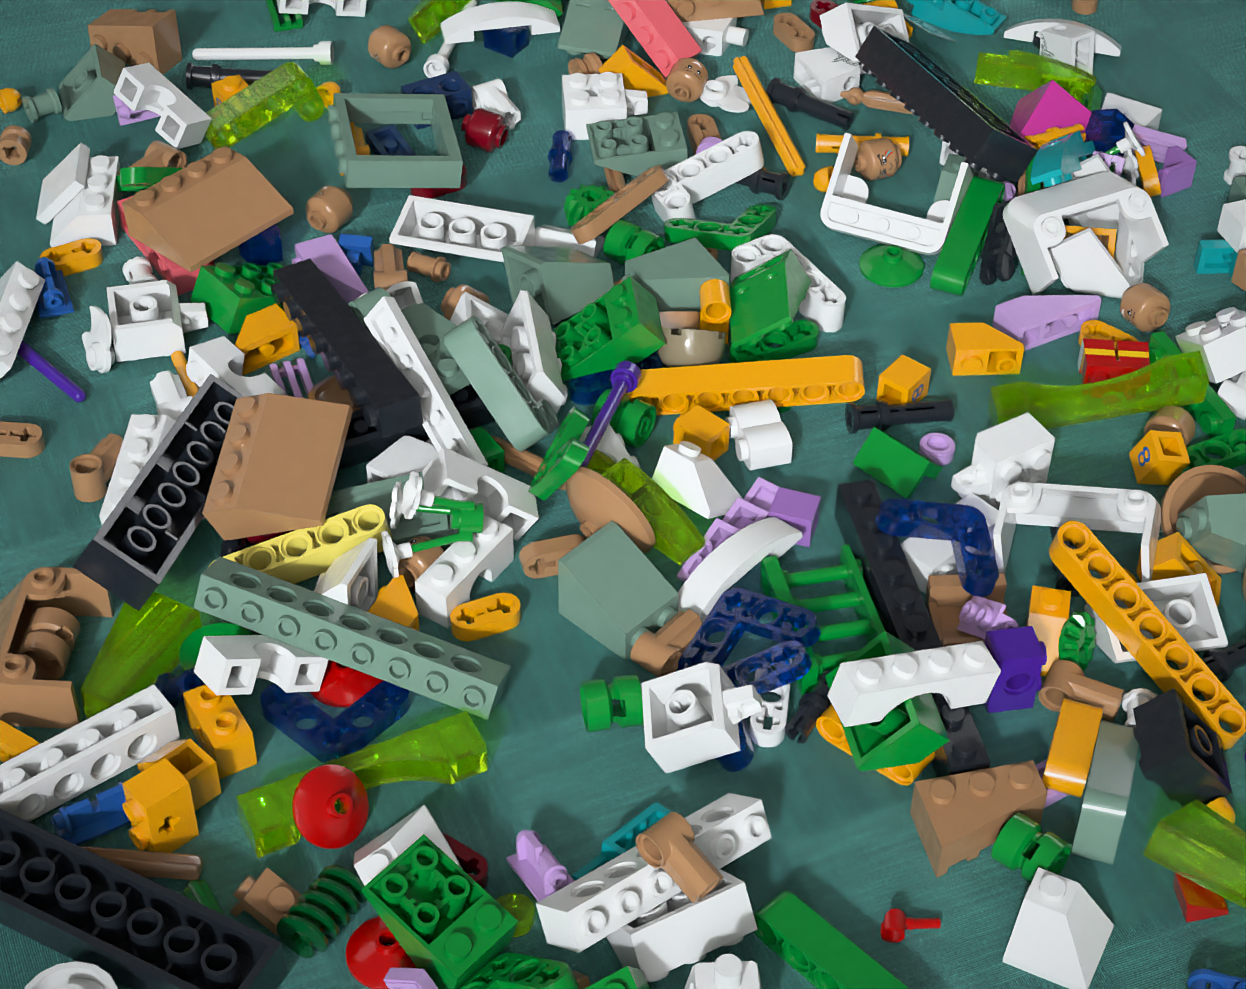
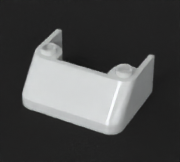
M845 133L821 208L823 223L833 231L886 245L897 246L924 255L939 253L973 178L969 164L961 163L950 201L941 200L934 203L930 207L926 219L867 204L869 198L867 184L858 177L850 176L858 145L851 134Z
M1096 154L1080 162L1082 170L1073 172V179L1066 182L1111 171L1099 154ZM1118 204L1067 218L1070 226L1117 229L1114 259L1091 228L1062 240L1054 247L1047 248L1054 267L1060 274L1063 285L1068 289L1071 288L1074 292L1121 299L1123 293L1129 287L1143 283L1144 262L1141 263Z
M1105 171L1013 198L1003 210V219L1009 235H1011L1014 248L1033 296L1040 294L1059 278L1047 248L1056 246L1064 239L1066 232L1064 219L1118 204L1141 263L1148 261L1166 248L1169 243L1150 196L1144 190L1117 174Z
M1030 482L1013 483L1003 491L993 531L996 573H1004L1005 575L1016 524L1061 527L1068 521H1078L1092 530L1143 533L1141 542L1142 582L1151 581L1161 525V506L1150 493L1142 490Z

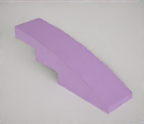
M758 477L744 499L737 498L722 520L715 519L677 574V579L685 582L698 565L726 539L746 526L768 518L770 507L780 487Z

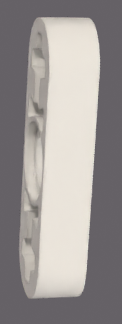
M780 648L765 649L757 658L754 682L756 691L760 696L765 692H775L781 696V699L776 702H768L762 699L763 711L750 716L749 736L755 744L761 747H775L785 737L792 657L788 652ZM771 665L778 666L777 678L769 677ZM765 716L773 717L771 730L763 729Z

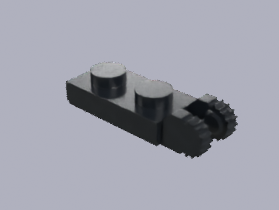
M1010 201L996 204L993 207L981 255V270L979 271V279H981L985 286L994 284L995 280H997L996 277L1001 282L1009 281L1012 279V273H1014L1013 259L1015 258L1016 250L1003 219V210Z

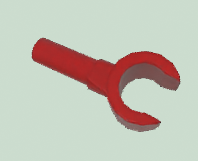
M891 909L885 914L884 921L881 923L880 937L885 942L898 943L905 938V930L940 929L941 921L940 918L906 917L903 911Z

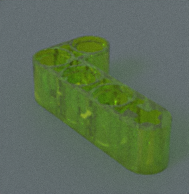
M287 62L208 111L206 114L212 120L204 136L215 149L224 146L230 148L291 108L296 111L303 121H315L322 116L325 108L324 103L313 81L295 62Z

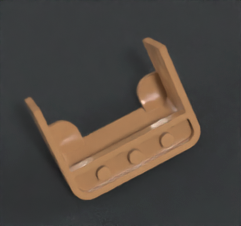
M40 567L28 573L0 601V720L11 726L69 729L82 722L73 682L36 680L37 670L34 660L27 655L17 654V651L25 636L33 612L39 608L56 607L69 612L73 616L113 618L114 607L111 593L77 569Z

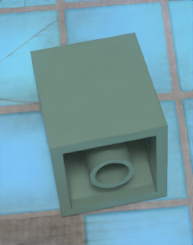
M692 238L625 261V276H623L622 281L631 276L656 297L659 312H700V286L711 279H720L729 286L730 275L696 238Z
M506 245L501 248L513 305L520 290L528 291L548 315L551 325L580 312L586 305L593 303L614 286V272L610 263L571 247Z
M1246 493L1208 495L1178 514L1176 531L1187 540L1202 558L1244 573L1246 567Z
M610 521L558 560L559 614L624 660L630 657L633 645L643 633L651 631L655 634L678 614L679 593L618 524Z

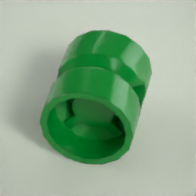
M625 219L618 220L610 228L604 242L605 256L622 265H625L627 260L665 248L664 238L648 230H642L641 227Z
M611 388L606 389L597 400L592 413L591 426ZM625 394L610 422V426L615 434L619 433L622 436L625 444L641 448L650 437L654 428L657 415L656 407L639 399L630 402V397Z
M637 674L616 676L609 684L603 678L580 681V701L586 732L610 730L613 723H617L620 728L644 724L642 691ZM617 699L619 704L612 705V700Z
M1018 812L1001 830L992 848L991 857L1011 871L1021 869L1022 878L1031 883L1038 867L1060 875L1071 854L1072 844L1052 831L1043 834L1041 824L1022 812Z

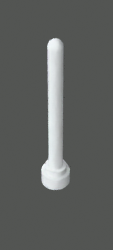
M467 0L461 11L477 6V1ZM443 42L439 52L428 57L423 68L428 78L448 72L450 67L448 58L456 43L445 44Z
M320 41L319 44H314L313 47L196 48L193 50L192 56L196 60L314 59V62H320V65H333L334 47L332 41Z

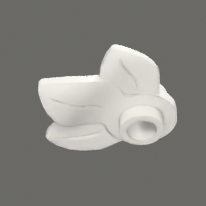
M736 75L721 76L715 80L707 81L700 97L701 101L711 107L719 106L723 110L736 113L748 111L749 105L752 104L744 88L738 86Z
M90 306L91 330L82 334L86 359L92 371L98 370L100 373L109 372L111 365L115 362V353L111 345V324L103 310L96 306Z

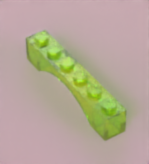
M1200 351L1165 356L1134 372L1095 383L1052 386L1021 381L992 386L989 392L988 411L993 427L1029 412L1045 429L1159 410L1163 406H1183L1204 402L1209 378Z
M467 711L444 717L432 724L416 730L406 731L397 737L378 744L369 745L362 750L340 758L331 759L319 765L334 764L346 767L356 774L365 789L402 781H432L451 785L488 770L486 743ZM316 767L300 773H293L284 779L262 787L253 788L244 794L236 796L240 823L257 858L297 844L301 839L302 835L297 829L292 813L293 795L303 776Z

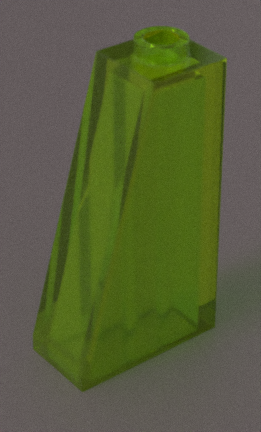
M155 591L139 611L124 602L80 688L86 716L90 718L153 684L158 688L180 664L179 650L183 641L193 631L202 627L200 612Z
M1195 800L1161 819L1143 855L1246 909V832L1199 800Z

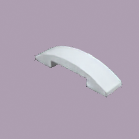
M495 2L479 5L461 11L440 23L445 44L474 41V31L529 25L532 35L560 32V25L555 11L525 2Z
M1063 19L1025 21L1008 27L1004 33V38L1033 42L1036 31L1040 32L1043 29L1060 23H1068L1095 31L1094 53L1119 57L1122 49L1120 44L1100 30L1079 22Z
M777 517L757 521L739 530L714 549L685 581L678 592V613L680 611L686 612L690 609L698 614L701 622L704 623L724 606L721 595L767 555L777 556V559L803 537L802 532Z

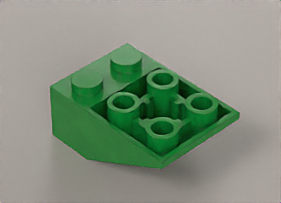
M792 249L736 276L729 287L732 312L730 328L731 343L734 349L743 344L752 346L762 340L765 333L773 329L775 332H780L794 322L793 318L800 310L799 306L806 298L805 294L812 282Z
M273 262L268 263V265H255L252 263L228 265L217 263L216 266H201L190 302L205 303L207 316L228 334H239L247 315L276 303L271 292V285L275 284L273 270L284 266ZM277 304L284 311L283 305Z
M631 276L620 284L613 286L607 293L593 303L586 305L583 310L567 321L562 322L553 330L556 334L555 350L557 358L561 359L562 381L614 369L622 361H629L634 364L639 363L666 344L656 297Z
M424 834L362 888L365 897L418 969H425L438 989H459L488 962L496 958L510 945L518 924L517 919Z

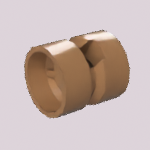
M43 607L33 612L17 654L27 655L34 660L37 670L36 680H58L63 677L71 657V652L81 631L80 623L72 614L56 607Z

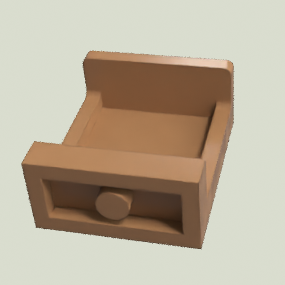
M1004 573L928 576L924 602L943 647L983 641L984 643V639L957 629L960 623L959 614L962 607L972 599L973 595L1005 605L1004 596L1007 583ZM1006 608L1003 612V614L1007 615Z

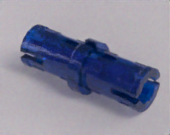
M559 130L553 134L552 147L548 152V161L550 162L548 176L549 178L552 177L551 180L556 183H562L567 180L568 167L573 158V153L570 149L572 136H569V132L565 130Z

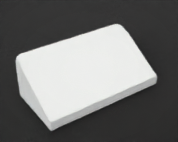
M542 225L535 228V246L571 247L593 257H597L605 239L603 236H597L584 244H578L569 229L550 225Z

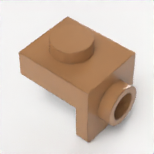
M266 868L255 879L248 875L233 893V896L238 901L230 910V913L237 917L245 910L276 936H279L277 933V923L283 916H287V911L293 904L298 903V898L301 894L269 868Z

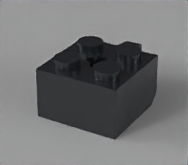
M1173 688L1133 708L1136 724L1133 727V733L1140 746L1142 757L1139 759V767L1145 778L1158 784L1171 801L1176 800L1188 812H1191L1217 798L1232 793L1221 737L1186 706L1184 698L1179 692Z

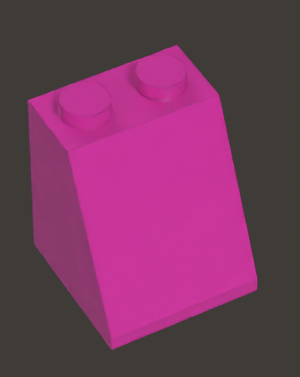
M1051 80L1019 99L1010 127L1024 138L1028 135L1044 133L1052 127L1061 129L1073 126L1074 124H1081L1085 130L1080 131V133H1086L1087 139L1098 117L1055 81Z

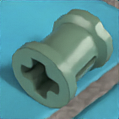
M52 87L47 88L46 92L31 98L29 96L22 97L24 110L32 123L37 122L38 118L53 112L55 114L62 113L59 97Z

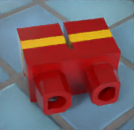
M1083 338L1077 364L1079 373H1082V391H1088L1092 399L1104 400L1110 396V393H1121L1126 401H1141L1142 395L1145 393L1150 371L1148 342L1117 340L1115 348L1114 340Z

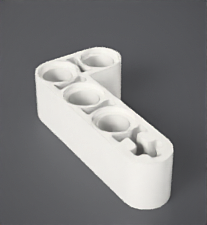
M751 131L740 132L664 170L669 179L668 182L651 194L654 209L664 222L672 218L696 220L692 204L761 169L764 165V158L758 135Z
M775 234L765 235L733 249L730 273L731 283L736 276L792 249L812 282L805 294L806 298L799 306V312L807 320L814 322L820 331L836 332L842 328L846 295L784 237Z

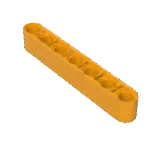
M853 355L642 369L640 370L641 379L635 390L625 394L630 397V402L639 399L654 405L657 412L656 416L685 414L696 405L709 412L730 411V406L771 399L776 407L853 402L861 399L864 395L865 385L862 361Z
M1078 521L1064 523L1057 531L1049 547V556L1053 563L1163 693L1174 688L1183 696L1186 706L1221 737L1223 750L1232 748L1246 732V711L1091 530ZM1064 541L1072 542L1076 545L1077 549L1068 547ZM1089 570L1098 572L1103 579L1092 576ZM1114 600L1124 602L1128 609L1119 607ZM1140 630L1148 631L1154 639L1146 638ZM1166 660L1174 661L1180 670L1171 668ZM1192 690L1203 694L1206 701L1197 699ZM1219 721L1227 723L1231 727L1232 733L1222 729Z

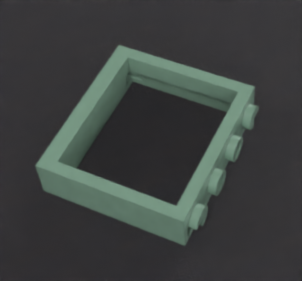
M334 93L333 105H328L327 109L328 124H331V140L335 141L334 153L335 158H338V173L344 174L346 188H460L463 160L443 94ZM350 122L430 124L439 156L357 155Z

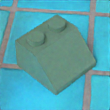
M94 44L59 84L64 119L70 122L113 116L116 112L113 95L115 94L113 92L122 70L125 68V62L99 45Z

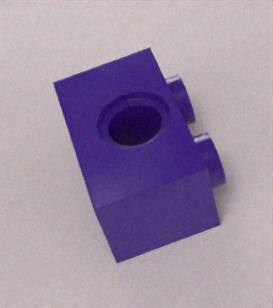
M1033 626L986 631L984 644L1001 670L986 703H984L987 713L1033 708L1036 691L1041 689L1042 665L1047 663V651L1044 642L1038 641Z

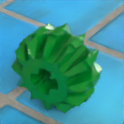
M594 183L591 186L580 184L579 189H570L569 195L566 196V202H564V212L566 213L568 225L573 226L614 195V192L607 191L606 186L596 187Z

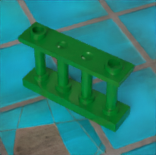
M849 544L841 546L840 563L836 566L788 573L787 570L781 569L777 556L765 557L761 560L759 584L783 649L792 657V673L801 695L810 693L823 671L834 670L859 651L855 650L820 656L819 653H813L812 643L865 635L869 643L885 631L864 582L862 563L859 558H854ZM838 580L843 581L847 593L803 600L792 597L790 589L794 587ZM849 607L854 608L858 618L855 621L809 628L807 624L803 625L801 621V615Z

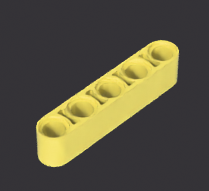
M368 504L325 519L323 526L298 529L223 556V558L295 584L327 572L336 558L369 538L377 539V553L382 552L383 539L381 531L387 530L391 539L392 532L384 511L377 505Z

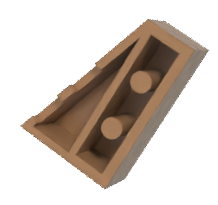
M110 9L87 25L91 48L94 44H97L128 65L135 66L150 63L163 75L182 61L175 10L156 12V9H149L146 12H137L136 9Z
M1033 760L915 782L910 815L936 878L946 874L950 866L964 859L970 861L978 857L982 849L995 843L1003 827L1018 812H1022L1039 824L1041 823L1048 792Z

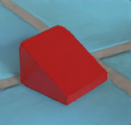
M1186 871L1174 872L1173 888L1186 923L1228 915L1229 911L1215 876Z

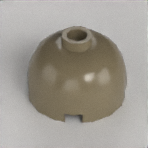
M662 327L666 344L657 351L661 361L667 368L719 364L725 349V332L682 328L676 330Z

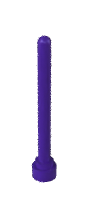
M23 340L21 341L17 352L20 357L75 402L80 403L86 399V392Z
M622 361L615 366L610 376L613 387L583 442L589 447V451L580 467L587 468L625 393L631 392L637 387L641 379V371L634 363Z

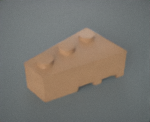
M667 0V3L681 22L764 15L760 0Z

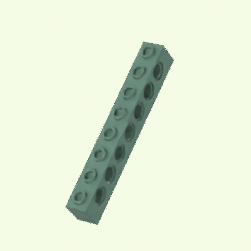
M221 556L200 577L193 607L197 610L486 720L489 719L501 700L511 668L507 664Z

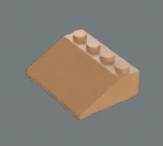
M227 146L215 149L204 158L188 164L184 169L171 176L164 177L160 182L137 192L134 196L122 202L129 235L191 273L294 213L293 207L245 156Z
M272 393L236 399L202 512L224 541L324 525L353 412L350 405Z

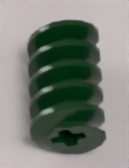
M334 864L324 867L318 875V879H314L309 885L308 891L303 892L298 898V903L293 904L287 911V916H283L277 923V933L288 948L303 958H312L314 956L313 949L318 952H325L329 947L328 939H336L340 934L338 926L346 927L350 922L349 915H356L359 911V902L364 903L368 900L362 892L363 882L353 872L340 865Z

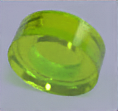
M507 893L496 900L518 920L513 937L523 936L532 929L535 923V907L527 896L520 893Z

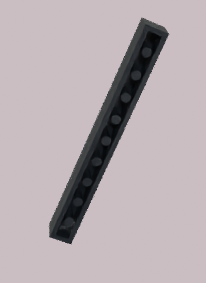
M874 480L838 484L834 516L845 544H849L854 558H859L862 563L863 579L884 630L912 647L915 651L943 647ZM931 693L950 740L935 751V757L931 761L937 778L990 768V758L968 706L951 709L942 694Z

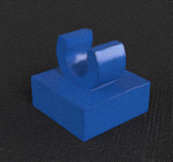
M340 234L338 245L358 275H361L363 265L374 266L375 247L373 237Z

